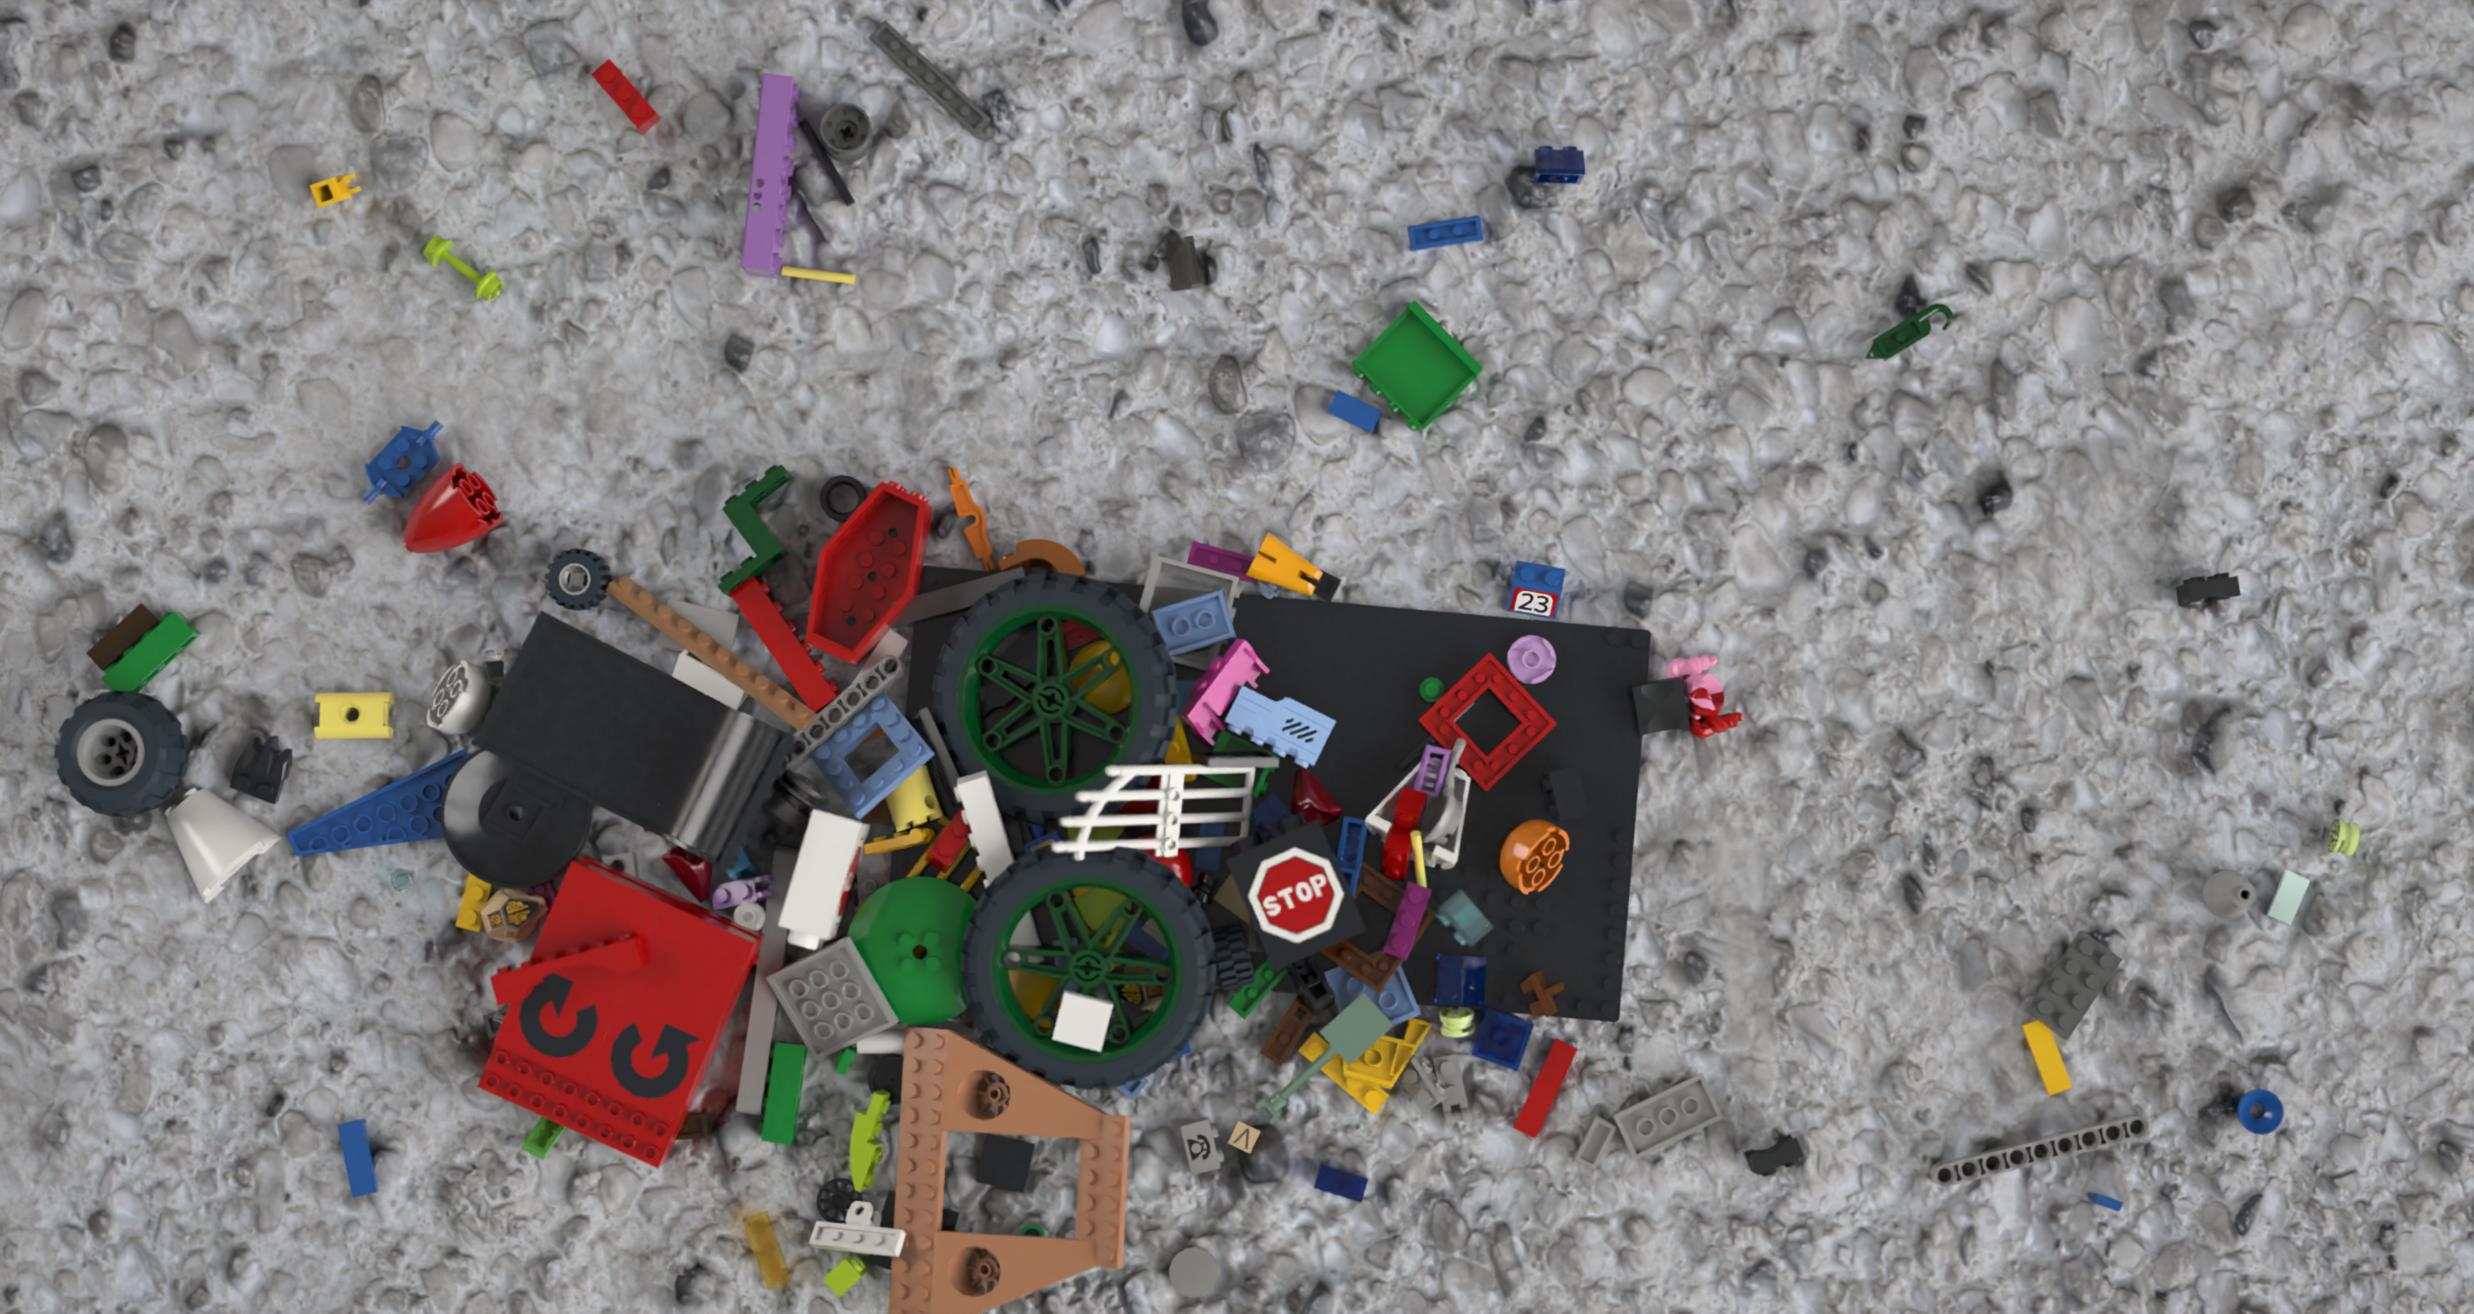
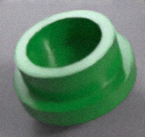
M1427 678L1420 685V695L1425 701L1436 702L1444 694V685L1437 678Z

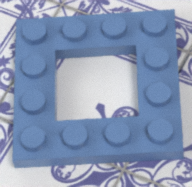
M883 691L809 756L858 819H861L935 754L892 699ZM881 727L899 749V752L862 783L844 760V757Z

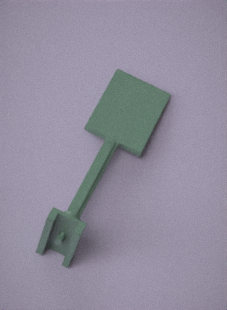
M1363 992L1320 1031L1321 1035L1330 1043V1047L1280 1092L1277 1091L1271 1097L1265 1093L1258 1100L1255 1107L1259 1110L1264 1105L1266 1107L1265 1111L1272 1113L1269 1122L1273 1124L1280 1118L1283 1112L1281 1107L1287 1103L1286 1100L1336 1054H1340L1351 1065L1391 1029L1394 1024Z

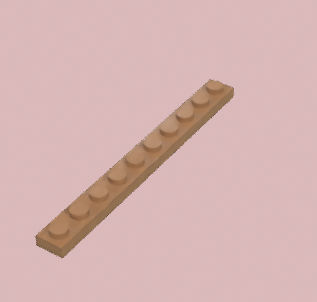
M621 574L608 584L606 591L800 732L814 721L817 715L814 711L626 575Z

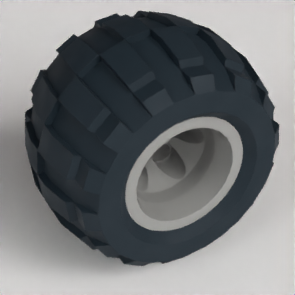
M114 690L97 695L96 698L84 701L74 709V715L71 718L64 720L59 730V733H61L59 744H55L54 758L58 759L59 763L57 773L61 783L69 787L70 795L82 806H87L95 813L115 817L145 814L156 809L162 801L168 800L179 788L177 783L181 776L184 777L186 775L189 764L186 763V751H189L187 736L183 735L180 729L182 724L173 711H169L161 701L150 695L134 691ZM128 732L131 734L133 738L131 741H128L126 739V735ZM112 737L116 739V744L113 747L109 745V740ZM127 750H129L130 754L127 755V758H124L123 754H126ZM107 755H110L112 757V761L110 764H106L105 757ZM123 767L125 772L119 776L118 769Z

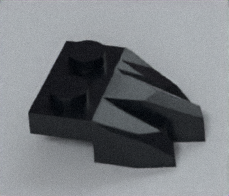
M256 736L247 743L236 762L229 787L275 805L279 802L284 780L288 778L290 773L292 749L286 748L283 752L279 751L278 736H270L264 745H262L260 738Z

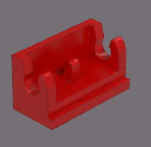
M1070 620L1062 623L1066 653L1102 637L1080 623Z

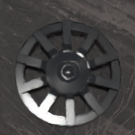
M834 1178L820 1188L816 1200L817 1209L827 1222L847 1224L845 1221L847 1216L845 1209L849 1210V1204L854 1201L863 1202L862 1192L855 1190L853 1181L846 1178ZM837 1182H844L842 1191H839ZM832 1183L835 1189L834 1194L826 1188ZM849 1184L854 1189L849 1193H846L845 1191L847 1185ZM857 1192L859 1199H850V1196ZM822 1193H827L831 1196L830 1199H821ZM821 1203H830V1206L823 1211ZM862 1208L857 1211V1215L860 1214ZM833 1209L835 1212L833 1218H830L826 1213ZM838 1212H842L844 1220H836Z

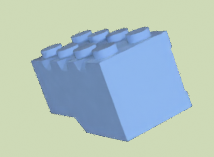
M1245 686L1241 687L1225 719V724L1228 725L1227 730L1239 736L1244 732L1251 736L1249 741L1261 747L1266 743L1273 747L1271 752L1283 758L1288 754L1295 758V764L1306 769L1308 765L1314 766L1336 722L1291 698L1284 697L1283 700L1275 702Z

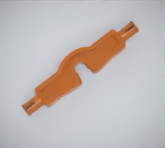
M957 467L952 468L953 472L949 469L947 472L952 482L949 488L954 498L958 516L960 518L975 516L976 518L975 523L965 527L964 532L973 547L976 558L982 560L986 573L991 572L990 568L994 571L996 568L991 558L993 550L986 535L987 521L985 514L973 501L966 481H961Z

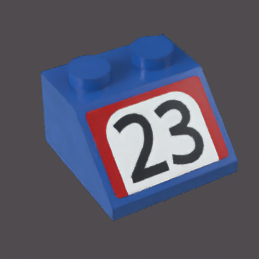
M1517 560L1514 566L1507 611L1556 619L1566 569Z

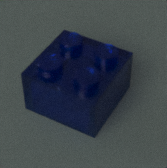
M1485 1004L1469 1048L1470 1055L1518 1071L1534 1023L1532 1020Z

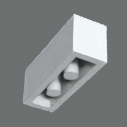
M684 649L679 655L672 674L674 678L738 710L748 696L745 691L687 649Z

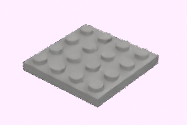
M849 936L775 970L765 977L815 1061L894 1026L899 1021Z

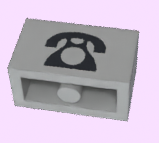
M1209 1118L1180 1125L1191 1174L1195 1175L1221 1168L1220 1162L1224 1161L1222 1148H1216L1214 1138L1218 1137L1215 1122L1210 1123Z

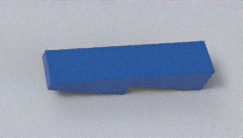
M1346 815L1343 820L1337 860L1355 897L1369 830L1365 825V818Z

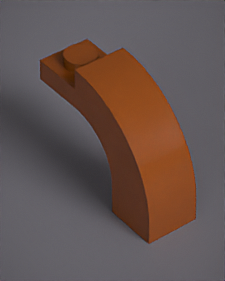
M1031 539L1016 543L1017 553L1007 554L998 562L1000 573L1024 567V569L1042 567L1052 573H1068L1086 577V572L1078 558L1063 545L1050 540Z

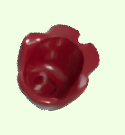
M1301 767L1296 771L1291 807L1292 815L1304 811L1309 823L1320 820L1322 825L1331 824L1343 813L1342 807L1308 769Z
M678 845L670 848L667 853L661 856L662 860L700 903L709 898L713 870L712 864Z

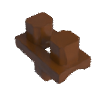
M1539 970L1520 983L1525 995L1536 992L1539 999L1529 1004L1533 1017L1543 1015L1549 1017L1558 1012L1552 995L1564 990L1565 987L1562 982L1549 987L1542 970Z

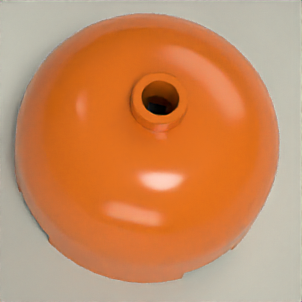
M1541 819L1526 821L1516 827L1504 842L1500 854V868L1506 881L1527 895L1533 890L1540 892L1547 887L1563 866L1560 860L1564 850H1569V837L1567 833L1553 823ZM1540 862H1541L1542 864H1544L1543 867H1540V866H1539V863H1540Z

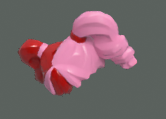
M1716 655L1690 656L1689 659L1676 658L1671 661L1667 668L1666 675L1668 678L1680 676L1682 678L1684 695L1689 700L1691 709L1688 729L1694 737L1700 739L1710 737L1715 733L1726 732L1728 728L1737 727L1738 722L1743 721L1745 717L1740 712L1727 713L1720 716L1718 714L1724 705L1725 699L1722 685L1713 675L1701 673V671L1707 670L1710 666L1716 664ZM1684 675H1690L1687 679H1683ZM1701 717H1707L1705 722L1703 723L1699 722V719Z

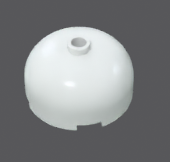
M461 660L458 666L452 665L442 676L433 693V696L436 697L433 709H428L427 711L428 725L449 735H461L474 729L486 716L492 698V685L489 677L487 680L485 672L465 660ZM447 685V687L452 689L451 692L444 690V687Z

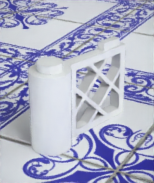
M903 1023L891 1026L852 1044L853 1048L857 1049L858 1054H904L905 1027H908V1024Z

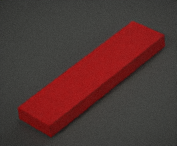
M1556 1038L1554 1039L1513 1125L1514 1129L1536 1139L1575 1057L1577 1048Z

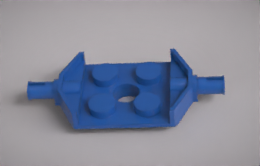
M437 420L424 431L402 425L401 431L369 464H365L372 486L362 497V500L370 505L378 495L382 494L404 499L440 461L434 443V436L444 426ZM402 457H409L411 461L410 467L406 470H401L398 465Z

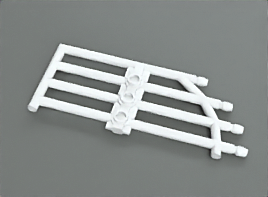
M1200 764L1109 766L1106 768V774L1110 776L1119 775V777L1103 791H1081L1076 793L1078 801H1095L1085 816L1061 818L1062 826H1081L1077 841L1053 843L1052 850L1056 852L1074 851L1073 859L1082 860L1085 851L1115 850L1116 846L1132 849H1155L1154 856L1163 857L1177 856L1178 848L1232 846L1231 843L1250 835L1255 767L1207 768ZM1245 773L1244 788L1183 789L1184 774ZM1135 775H1161L1159 790L1118 791ZM1243 797L1242 812L1181 814L1182 799ZM1159 799L1157 814L1097 816L1107 801ZM1241 822L1240 836L1179 838L1180 823ZM1157 824L1155 839L1087 841L1091 826Z

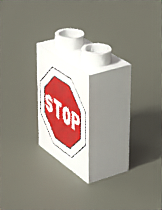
M813 809L778 926L790 929L787 942L816 950V948L822 949L825 940L839 937L854 887V880L857 877L864 854V845L867 844L872 827L871 824L827 811Z

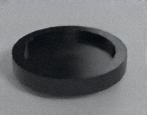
M886 1055L881 1057L871 1066L868 1073V1086L872 1095L881 1089L890 1092V1105L901 1104L902 1056Z

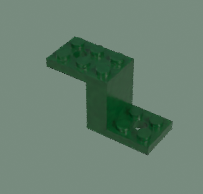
M782 464L778 467L777 465L770 467L765 471V477L759 481L756 479L751 481L744 487L745 492L739 496L735 494L725 501L726 506L722 508L757 555L755 558L750 556L740 563L741 568L736 572L730 571L720 578L721 583L717 586L723 594L731 597L730 593L752 577L757 578L789 554L755 508L756 505L793 479V476Z

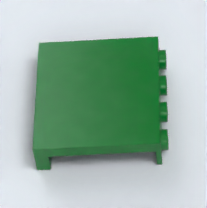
M1415 300L1351 364L1354 367L1352 372L1360 380L1365 378L1371 384L1370 390L1379 398L1383 396L1388 401L1386 404L1388 408L1396 415L1400 413L1406 419L1404 421L1406 426L1413 432L1417 430L1419 433H1422L1484 369Z

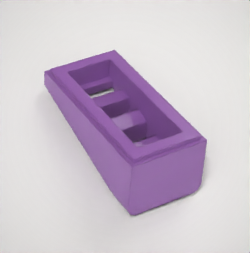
M1426 744L1414 782V790L1427 793V796L1439 798L1451 750ZM1430 753L1443 755L1442 760L1430 758ZM1428 762L1440 765L1439 769L1427 767ZM1425 771L1437 774L1436 779L1424 776ZM1423 781L1434 783L1433 788L1423 786Z

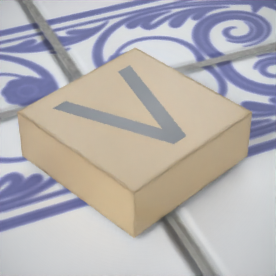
M1238 1120L1228 1144L1250 1154L1261 1131Z

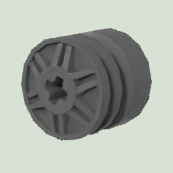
M851 103L835 104L825 112L821 119L820 132L824 149L828 155L836 161L843 163L857 162L865 157L871 149L873 141L870 118L866 112L856 104ZM850 132L851 137H848L847 140H844L843 135H847V133Z

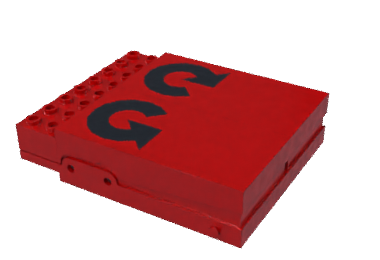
M584 855L581 859L571 861L529 960L535 959L536 963L545 961L544 956L559 952L560 956L569 954V949L583 946L584 950L593 948L592 943L606 939L608 943L616 942L617 936L631 933L632 937L640 935L648 964L642 968L620 974L597 966L576 965L564 967L547 975L534 987L528 997L510 1003L505 1016L500 1013L494 1014L493 1020L500 1023L501 1027L477 1087L653 1167L659 1168L667 1161L685 1117L689 1114L753 964L756 965L760 958L758 952L766 935L744 927L731 919L588 855Z

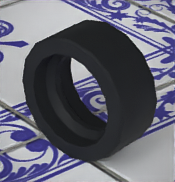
M839 475L832 477L824 484L819 500L823 511L828 517L837 522L845 523L867 498V493L862 484L855 478ZM839 485L853 487L858 495L856 507L848 513H838L830 505V493Z

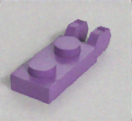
M773 875L750 877L710 886L714 911L735 908L744 902H762V899L774 897V890L769 889L760 892L759 887L760 884L772 882Z

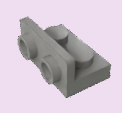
M1417 1056L1406 1065L1399 1079L1422 1114H1424L1449 1096L1446 1093L1447 1088L1445 1084L1433 1074V1067L1428 1059Z

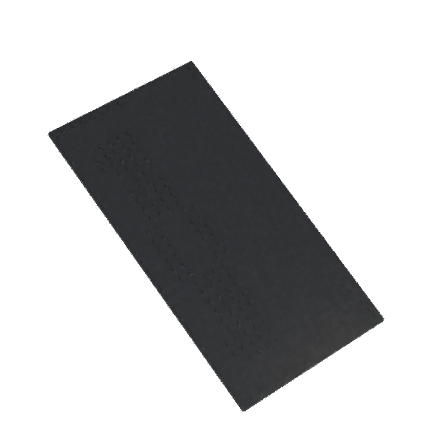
M923 566L918 595L1000 572L986 573V571ZM1099 581L1122 592L1133 603L1140 606L1145 585ZM1156 586L1148 615L1149 620L1155 626L1151 613L1152 610L1215 591ZM1240 594L1239 598L1234 597L1232 607L1236 608L1232 624L1236 638L1228 640L1226 646L1221 645L1219 654L1225 655L1237 638L1246 640L1253 648L1257 657L1270 670L1268 674L1260 673L1256 678L1255 683L1258 685L1256 689H1249L1275 702L1283 700L1284 697L1291 698L1336 721L1314 766L1308 765L1307 767L1343 809V813L1339 815L1336 821L1329 825H1322L1336 857L1344 816L1349 815L1366 819L1421 762L1423 754L1405 771H1402L1397 766L1408 753L1430 734L1418 721L1436 703L1425 701L1420 695V685L1425 679H1439L1444 685L1445 694L1488 652L1510 673L1507 665V653L1511 645L1519 638L1535 635L1546 639L1552 645L1556 654V663L1552 674L1547 679L1536 684H1525L1517 679L1515 680L1546 711L1557 725L1487 792L1472 778L1470 779L1457 861L1454 867L1450 869L1441 868L1442 864H1436L1434 868L1424 865L1427 888L1432 890L1427 906L1437 914L1410 951L1407 961L1404 960L1401 967L1418 1005L1452 1008L1467 1007L1473 1010L1532 1015L1529 1004L1539 999L1536 992L1525 995L1520 983L1528 979L1534 972L1542 970L1549 987L1560 982L1565 987L1561 992L1552 995L1558 1012L1551 1015V1017L1617 1022L1620 1017L1643 737L1639 731L1632 684L1647 682L1651 640L1650 631L1273 597L1269 599L1265 596ZM970 608L914 623L905 717L918 733L919 731L913 717L919 710L928 707L933 718V676L937 671L938 657L943 644L947 642L951 635L953 626ZM1050 618L1046 622L1048 631L1054 627V622ZM1038 621L1029 623L1011 633L1000 643L992 655L1013 664L1017 663L1033 648H1037ZM1100 637L1067 652L1069 670L1074 657L1081 649L1093 642L1104 641L1105 639ZM1048 640V655L1051 658L1048 677L1058 676L1054 640ZM1211 645L1185 654L1207 658ZM990 659L986 666L987 670L991 673L995 666L994 662ZM1174 663L1177 675L1175 677L1176 680H1198L1205 673V671ZM984 675L980 684L979 703L986 698L989 686L994 683V681ZM1032 682L1024 690L1032 694L1037 684ZM1489 688L1474 701L1475 706L1455 723L1486 756L1521 724ZM1238 693L1220 716L1215 715L1226 727L1228 725L1225 724V719ZM1056 695L1049 696L1054 700L1053 704H1059L1055 699ZM1016 696L1006 706L992 709L982 718L985 731L988 732L1024 701ZM1078 705L1072 716L1102 729H1105L1107 723ZM1131 706L1111 715L1128 724ZM1031 708L1006 728L1008 734H1011L1039 717L1034 709ZM1061 722L1051 723L1055 760L1061 759ZM1189 724L1183 726L1190 754L1193 752L1213 751L1221 730H1217L1211 738L1215 744L1209 746L1204 745L1190 730L1191 726ZM1072 726L1071 779L1095 769L1112 754L1118 745ZM1117 727L1114 732L1115 737L1121 740L1123 730ZM1040 728L998 751L1007 762L1020 771L1047 780ZM1227 728L1224 730L1226 732L1231 733L1234 736H1237L1243 740L1255 744L1249 741L1251 736L1244 732H1242L1241 736H1239L1227 730ZM993 734L991 743L995 747L999 743V738L996 734ZM1437 741L1432 745L1443 748ZM1264 743L1262 748L1271 751L1273 747ZM1430 753L1429 757L1442 760L1443 755ZM1276 754V757L1279 758V767L1275 768L1273 774L1268 772L1265 781L1269 784L1264 795H1258L1257 799L1253 798L1250 835L1259 832L1263 843L1282 836L1277 823L1293 816L1291 807L1295 775L1301 766L1295 764V758L1286 754L1285 758ZM930 758L923 765H927L943 815L952 820L963 806V803L955 807L952 806ZM1456 764L1455 768L1463 770L1470 777L1459 764ZM1578 766L1589 814L1556 822L1555 817L1551 818L1547 804L1551 803L1549 793L1545 794L1542 779H1545V773ZM1057 768L1055 770V777L1059 781L1063 778V771ZM1197 774V778L1193 781L1183 783V789L1229 788L1202 776V774ZM1243 797L1182 799L1181 814L1242 812ZM1115 811L1112 812L1113 815H1119V814H1118L1117 812H1115ZM1140 813L1125 814V815H1139ZM1000 814L1003 825L1020 822L1025 844L1033 841L1027 828L1032 824H1027V822L1017 819L1013 820ZM929 817L926 824L914 827L921 829L931 828L935 833V837L943 828L938 823L939 819L930 821ZM1530 820H1546L1567 833L1569 837V850H1564L1560 860L1563 866L1553 881L1540 892L1533 890L1527 895L1513 887L1504 878L1500 868L1501 850L1507 837L1516 827ZM1224 822L1226 823L1224 837L1240 836L1241 822ZM912 823L910 824L911 828L901 832H908L909 835L910 831L914 829ZM1186 823L1193 831L1188 838L1199 837L1201 823ZM1043 826L1046 834L1057 831L1063 842L1070 840L1066 826ZM1125 832L1116 839L1132 840ZM1369 832L1363 862L1381 873L1384 844L1380 842L1381 836L1378 833L1372 835ZM931 843L892 851L889 883L906 878ZM1222 846L1219 872L1194 868L1197 847L1186 848L1193 866L1190 890L1193 886L1197 885L1200 872L1216 879L1222 885L1231 874L1226 860L1236 856L1232 846ZM970 848L946 881L960 887L977 865L976 857L980 856L979 853ZM1014 853L1015 861L1020 857L1026 856V853ZM1412 860L1409 861L1407 876L1404 882L1391 880L1403 890L1406 889L1408 881L1416 884L1415 867ZM1540 862V863H1539V866H1540V867H1543L1544 864H1542V863ZM928 863L919 876L937 877L941 871ZM985 871L968 892L977 902L985 890L984 880L987 879ZM1202 884V886L1205 887L1206 889H1208V890L1211 889V888H1209L1208 886ZM1068 889L1067 892H1068L1070 898L1072 899L1074 905L1076 906L1078 912L1080 913L1082 919L1084 920V918H1083L1081 912L1079 911V909H1078V907H1077V905H1076V903H1075V901H1074V899H1073V898H1075V895L1073 894V892L1071 891V889ZM1219 890L1214 892L1213 897H1215ZM1361 892L1356 902L1368 930L1346 940L1368 955L1380 950L1384 945L1396 915ZM1055 893L1051 895V899L1056 903L1064 901L1061 894ZM1043 899L1030 910L1041 945L1053 946L1052 940L1060 939L1046 899ZM1198 899L1211 929L1240 923L1243 927L1248 947L1249 924L1214 899L1210 905ZM1130 901L1131 911L1137 910L1139 908L1138 904ZM1143 909L1137 919L1145 924L1151 916ZM1067 910L1062 912L1061 915L1069 936H1077L1078 944L1083 942ZM1085 922L1086 926L1088 927V929H1089V931H1090L1092 928H1090V927L1087 925V923ZM1125 940L1122 942L1123 945L1120 948L1127 954L1148 957ZM927 949L924 951V953L921 955L919 959L926 957ZM1249 951L1253 971L1268 957L1266 952ZM1320 952L1310 955L1325 979L1324 972L1339 967ZM1044 956L1045 961L1038 962L1056 966L1054 956ZM1086 961V968L1091 969V962ZM1121 964L1119 967L1116 966L1111 973H1122L1126 964ZM1216 969V979L1214 986L1221 987ZM1288 972L1271 990L1273 992L1299 994Z

